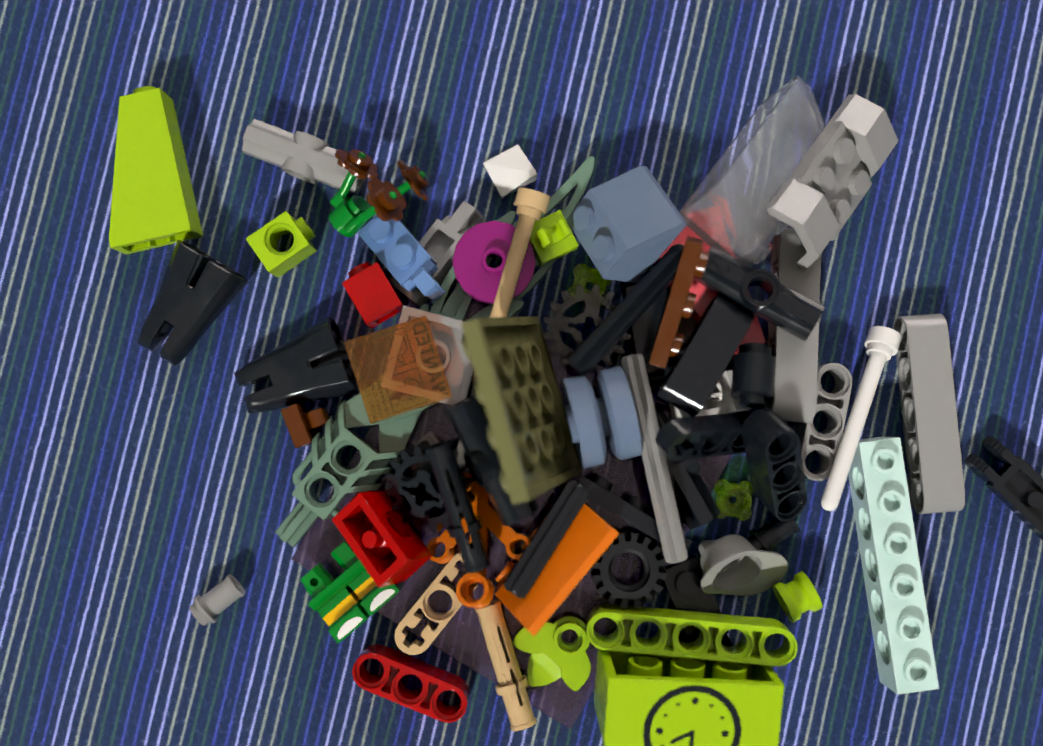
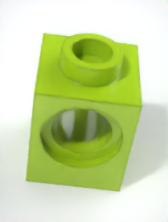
M287 211L245 238L267 271L278 278L317 251L310 241L316 237L310 226L302 216L296 220ZM284 234H293L294 242L292 247L287 251L279 252L277 248L279 238Z

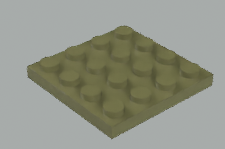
M539 316L476 318L461 323L464 332L462 336L463 351L473 364L477 378L474 381L475 393L479 402L484 405L489 421L487 436L491 446L497 449L501 463L500 482L504 491L510 495L512 505L529 501L582 473L583 470L575 443H572L564 403Z

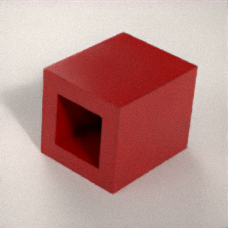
M365 262L356 266L348 273L350 278L342 282L364 322L372 329L402 312L404 303L391 284L383 267L378 262L373 265Z

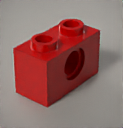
M385 491L360 492L332 521L379 588L403 583L432 557V554L408 522L406 524L402 522L403 514L401 511L392 510L391 507L394 502L390 496L386 495Z

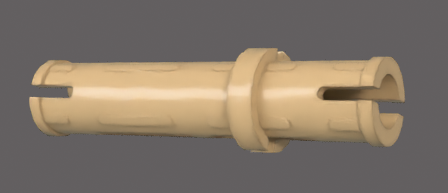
M492 601L484 608L475 609V612L478 615L487 650L498 681L495 685L497 695L503 698L511 730L521 731L537 723L526 691L529 683L527 676L521 674L502 612L501 601Z

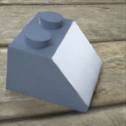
M642 165L590 189L566 219L603 279L638 283L687 225L685 219L646 166Z

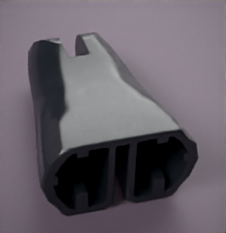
M178 240L171 255L159 293L141 329L138 344L153 352L164 343L160 357L177 366L190 353L222 311L247 285L248 279L197 247Z
M331 316L321 320L285 344L245 364L234 372L239 387L262 383L261 381L269 378L273 384L271 387L263 388L243 398L247 411L250 414L272 411L294 404L358 393L360 390L359 379L343 335Z

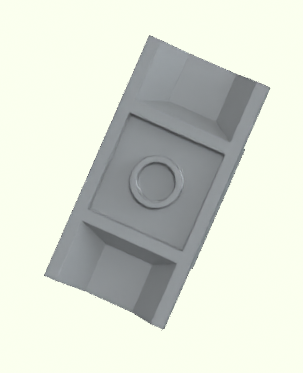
M849 94L766 207L769 215L795 229L805 248L804 253L796 263L801 270H807L821 255L830 241H834L871 187L870 178L880 169L898 143L897 136L885 109L857 94Z

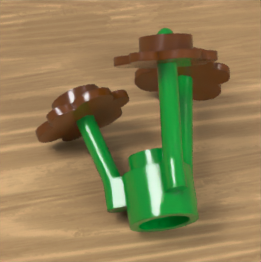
M341 149L336 151L335 157L338 159V165L349 171L339 191L330 200L335 209L329 214V220L333 227L343 236L353 237L376 214L385 222L391 219L397 222L403 218L402 211L406 208V201L402 195L410 189L418 197H422L424 201L429 199L425 188L429 185L425 172L421 171L416 165L410 168L402 160L397 162L401 169L400 172L406 181L396 188L389 181L382 182L377 179L378 168L364 152L356 149H351L349 153ZM356 177L363 180L371 179L367 183L369 190L366 196L367 201L358 195L347 197Z

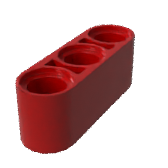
M373 644L366 647L353 665L352 674L356 684L362 689L446 723L456 722L466 712L469 688L465 680L458 675L381 644ZM370 658L377 659L383 665L384 673L380 675L370 674L365 668L364 661ZM408 674L416 675L421 680L423 687L415 691L409 690L403 685L401 678ZM451 690L459 695L461 701L457 705L448 706L442 703L439 694L443 691Z

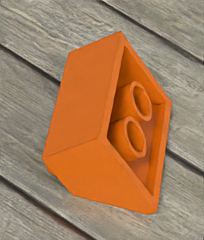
M584 503L527 596L523 599L519 598L504 587L506 578L515 566V563L511 560L503 566L494 578L499 583L495 589V595L527 631L535 636L619 533L608 521ZM536 528L528 536V538L532 539L538 528ZM525 542L521 546L524 550L526 547Z

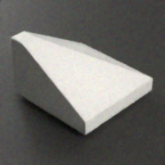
M518 144L483 163L501 198L514 193L519 187H525L537 180V173Z

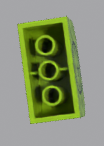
M598 649L594 708L604 746L779 745L784 684L771 666Z

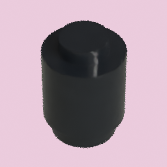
M745 343L738 346V353L733 356L731 397L738 399L740 406L761 408L765 406V401L774 399L776 358L772 355L771 346L761 343Z

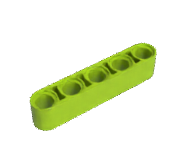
M599 604L589 612L587 618L588 639L596 648L605 651L785 666L795 658L798 650L797 641L789 629L779 620L772 618L651 607L634 608V606H628L626 609L620 608L617 604ZM601 618H610L616 622L617 628L609 635H602L595 630L594 624ZM648 621L655 623L659 629L654 637L644 639L636 634V629L641 623ZM690 625L698 627L700 634L695 641L686 643L678 638L682 628ZM732 629L740 630L742 637L738 644L728 647L721 643L725 632ZM774 633L783 634L784 640L780 648L776 650L765 649L764 644L768 636Z

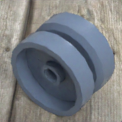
M621 366L598 371L596 377L598 398H595L592 385L585 375L562 379L566 406H564L566 421L572 443H575L583 469L605 463L607 458L606 436L613 454L619 460L642 455L637 414L629 384Z

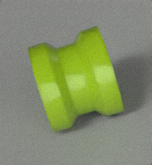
M803 571L795 574L793 580L786 584L779 582L772 586L779 605L792 623L800 620L801 615L809 610L816 612L823 608L815 587Z

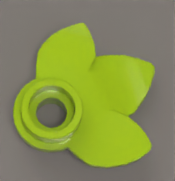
M563 616L554 623L547 621L535 636L527 631L525 627L521 628L516 634L513 645L523 652L530 653L527 675L528 683L531 687L548 685L562 677L570 689L578 691L587 681L591 671L590 660L586 653L590 640L587 637V625L580 618ZM571 629L577 633V638L574 642L567 643L561 638L562 633L565 630Z

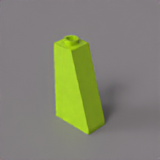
M153 86L138 87L133 90V94L119 97L109 244L110 248L126 255L174 244L178 240L187 241L203 237L174 102L162 89Z

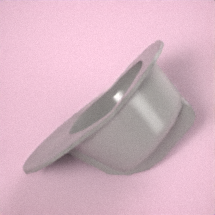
M738 534L726 535L717 540H702L698 545L701 554L700 567L704 575L701 580V590L706 594L755 595L772 588L773 585L783 579L788 570V562L781 554L757 550L743 536Z

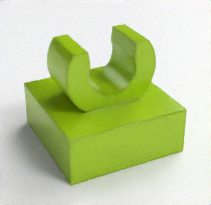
M561 210L541 218L540 221H535L529 242L533 246L534 255L540 267L578 248L579 245Z

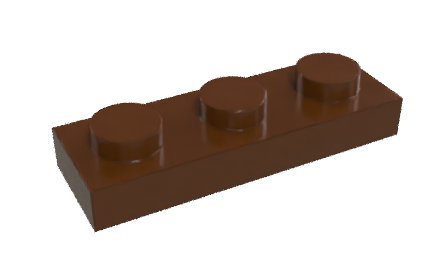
M691 236L686 238L649 361L651 365L666 368L669 357L676 359L678 357L684 334L677 333L681 317L690 318L697 295L689 292L693 277H703L709 257L708 252L702 251L704 240Z

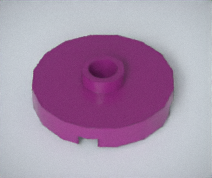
M499 221L479 223L466 231L456 244L453 256L455 277L463 291L478 302L492 305L494 303L516 228L509 223ZM530 242L514 291V299L521 295L532 281L536 261L533 246ZM491 255H497L501 258L502 264L497 268H491L486 263L487 258Z

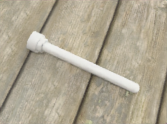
M873 326L869 329L864 344L869 358L821 499V506L826 511H833L838 507L885 361L890 360L891 356L896 355L902 336L894 329L885 326Z

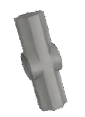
M256 119L245 130L242 151L245 154L279 166L284 172L300 180L314 184L318 181L340 189L349 170L338 165V159L335 157L337 150L331 148L325 141L301 131H296L293 134ZM356 177L348 194L357 195L362 189L365 180Z

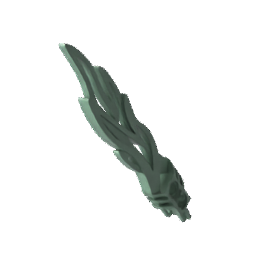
M593 156L587 158L574 174L551 196L546 214H541V218L547 216L576 188L569 204L562 211L565 219L570 216L579 204L590 181L595 160ZM515 211L508 212L496 221L509 223L516 227L517 221L514 222ZM491 255L487 258L486 263L489 267L497 255ZM535 257L536 263H535L534 269H536V268H538V267L540 266L539 263H538V261H537V259H536V257ZM557 259L541 266L533 275L532 281L525 291L515 299H512L507 317H513L522 310L524 302L521 299L544 277ZM452 266L441 285L446 293L433 303L430 312L464 321L474 298L466 294L459 283L448 298L452 287L457 281L454 266ZM423 304L419 310L429 312L428 304ZM491 304L482 309L469 320L489 318L493 305ZM384 375L378 379L380 381L373 383L374 386H369L367 390L362 391L347 402L344 400L338 408V418L334 422L332 416L325 424V434L322 438L319 432L312 440V450L292 475L296 488L291 495L298 499L299 502L275 531L280 536L279 538L295 547L318 517L323 520L330 519L332 516L335 517L340 512L339 507L351 493L357 492L354 495L355 497L360 492L378 490L383 483L375 484V482L382 474H387L394 469L393 467L387 468L391 460L399 456L400 452L407 447L422 412L437 402L429 400L428 403L394 414L387 390L385 388L379 389V386H377L379 384L382 385ZM388 389L391 399L396 392ZM405 394L399 401L398 398L391 401L392 405L395 406L393 407L394 411L397 412L427 402V399L417 397L414 400H407L410 398L408 394ZM374 413L377 414L376 417H377L378 419H374V416H373ZM379 425V451L351 429ZM351 445L355 446L361 455V460L354 469L346 468L341 461L343 450ZM312 463V469L301 480L300 477ZM322 478L330 480L334 487V494L328 502L320 500L315 493V486Z

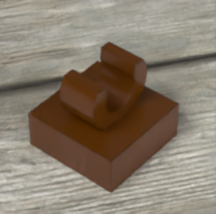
M294 404L281 409L295 448L311 445L316 435L315 429L325 426L330 418L326 408H318L307 412L305 404Z

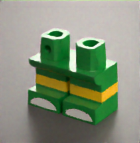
M346 540L330 553L345 570L338 578L334 579L324 566L319 563L300 579L307 592L313 598L307 603L308 606L320 614L330 627L328 632L338 644L365 622L369 616H372L394 597L405 585L404 583H398L379 588Z

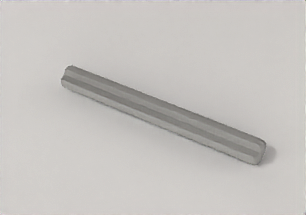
M642 354L628 355L621 359V364L629 384L637 414L642 443V460L664 559L667 563L682 562L687 559L688 554L666 456L655 441L660 429L644 357Z

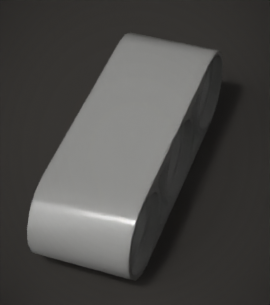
M838 363L818 365L815 414L821 411L826 415V429L819 433L814 428L813 421L811 423L796 422L794 432L799 437L804 478L808 480L823 481L829 478L843 436L852 389V376L845 366ZM825 371L829 372L835 380V386L830 393L826 392L821 386V377ZM815 451L820 458V464L814 472L810 473L805 466V459L810 452Z

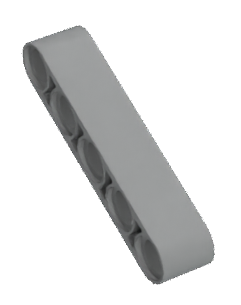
M778 226L772 241L770 271L777 276L781 284L820 304L821 255L807 270L799 269L796 263L804 253L805 248L794 228ZM819 320L806 341L768 321L767 345L772 347V355L776 358L774 399L765 401V408L772 410L783 421L811 423L814 419L817 404Z
M940 313L899 316L895 321L894 330L902 336L896 360L911 503L917 514L961 511L965 505V488L947 321L943 314Z

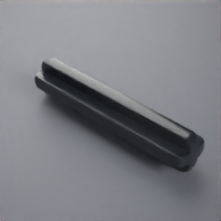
M569 480L506 578L504 582L506 590L522 599L527 596L589 497L587 488L573 480Z

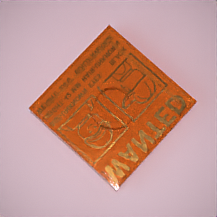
M426 315L344 342L370 424L453 397Z

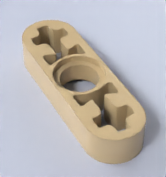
M459 551L454 554L451 561L444 566L399 622L394 637L396 645L402 652L409 655H418L424 652L463 605L457 598L456 588L452 584L442 581L445 575L448 576L451 582L457 576L460 568L456 563L459 560L463 562ZM443 590L451 596L452 607L448 611L438 613L431 609L429 596L434 591ZM421 608L428 619L439 624L434 627L429 621L421 633L424 641L421 642L415 639L410 643L405 639L408 632L404 627L408 626L412 629L416 627L423 617L422 614L416 613Z

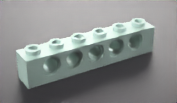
M883 436L859 440L848 477L879 680L897 695L939 689L900 437Z

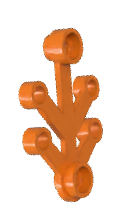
M464 472L465 478L474 479L471 473ZM475 481V484L467 491L471 489V493L476 496L471 504L475 516H479L483 524L480 532L486 552L489 528L505 545L508 556L518 561L522 553L519 555L515 554V544L518 541L524 540L527 547L531 539L523 534H518L511 526H503L497 512L488 504L489 496L484 486H480ZM463 518L461 523L466 534L469 530L465 518ZM445 530L439 537L431 539L427 544V549L432 554L430 560L439 564H446L451 561L455 553L454 546L457 543L455 538L449 536L448 530ZM444 543L445 553L437 558L436 548ZM487 568L474 573H466L459 579L456 586V595L463 605L473 609H481L491 602L494 596V586L492 581L486 577ZM482 584L484 593L481 598L475 599L473 590L477 585Z

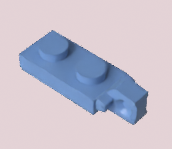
M376 215L357 232L404 289L412 293L418 288L433 303L446 293L432 277V274L438 269L436 266L437 262L401 221L397 222L391 219L385 222Z

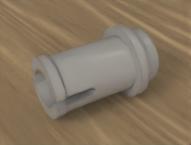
M229 574L204 596L197 595L194 597V603L189 609L200 624L205 626L209 622L215 623L218 620L217 615L238 598L243 597L245 590L239 581Z

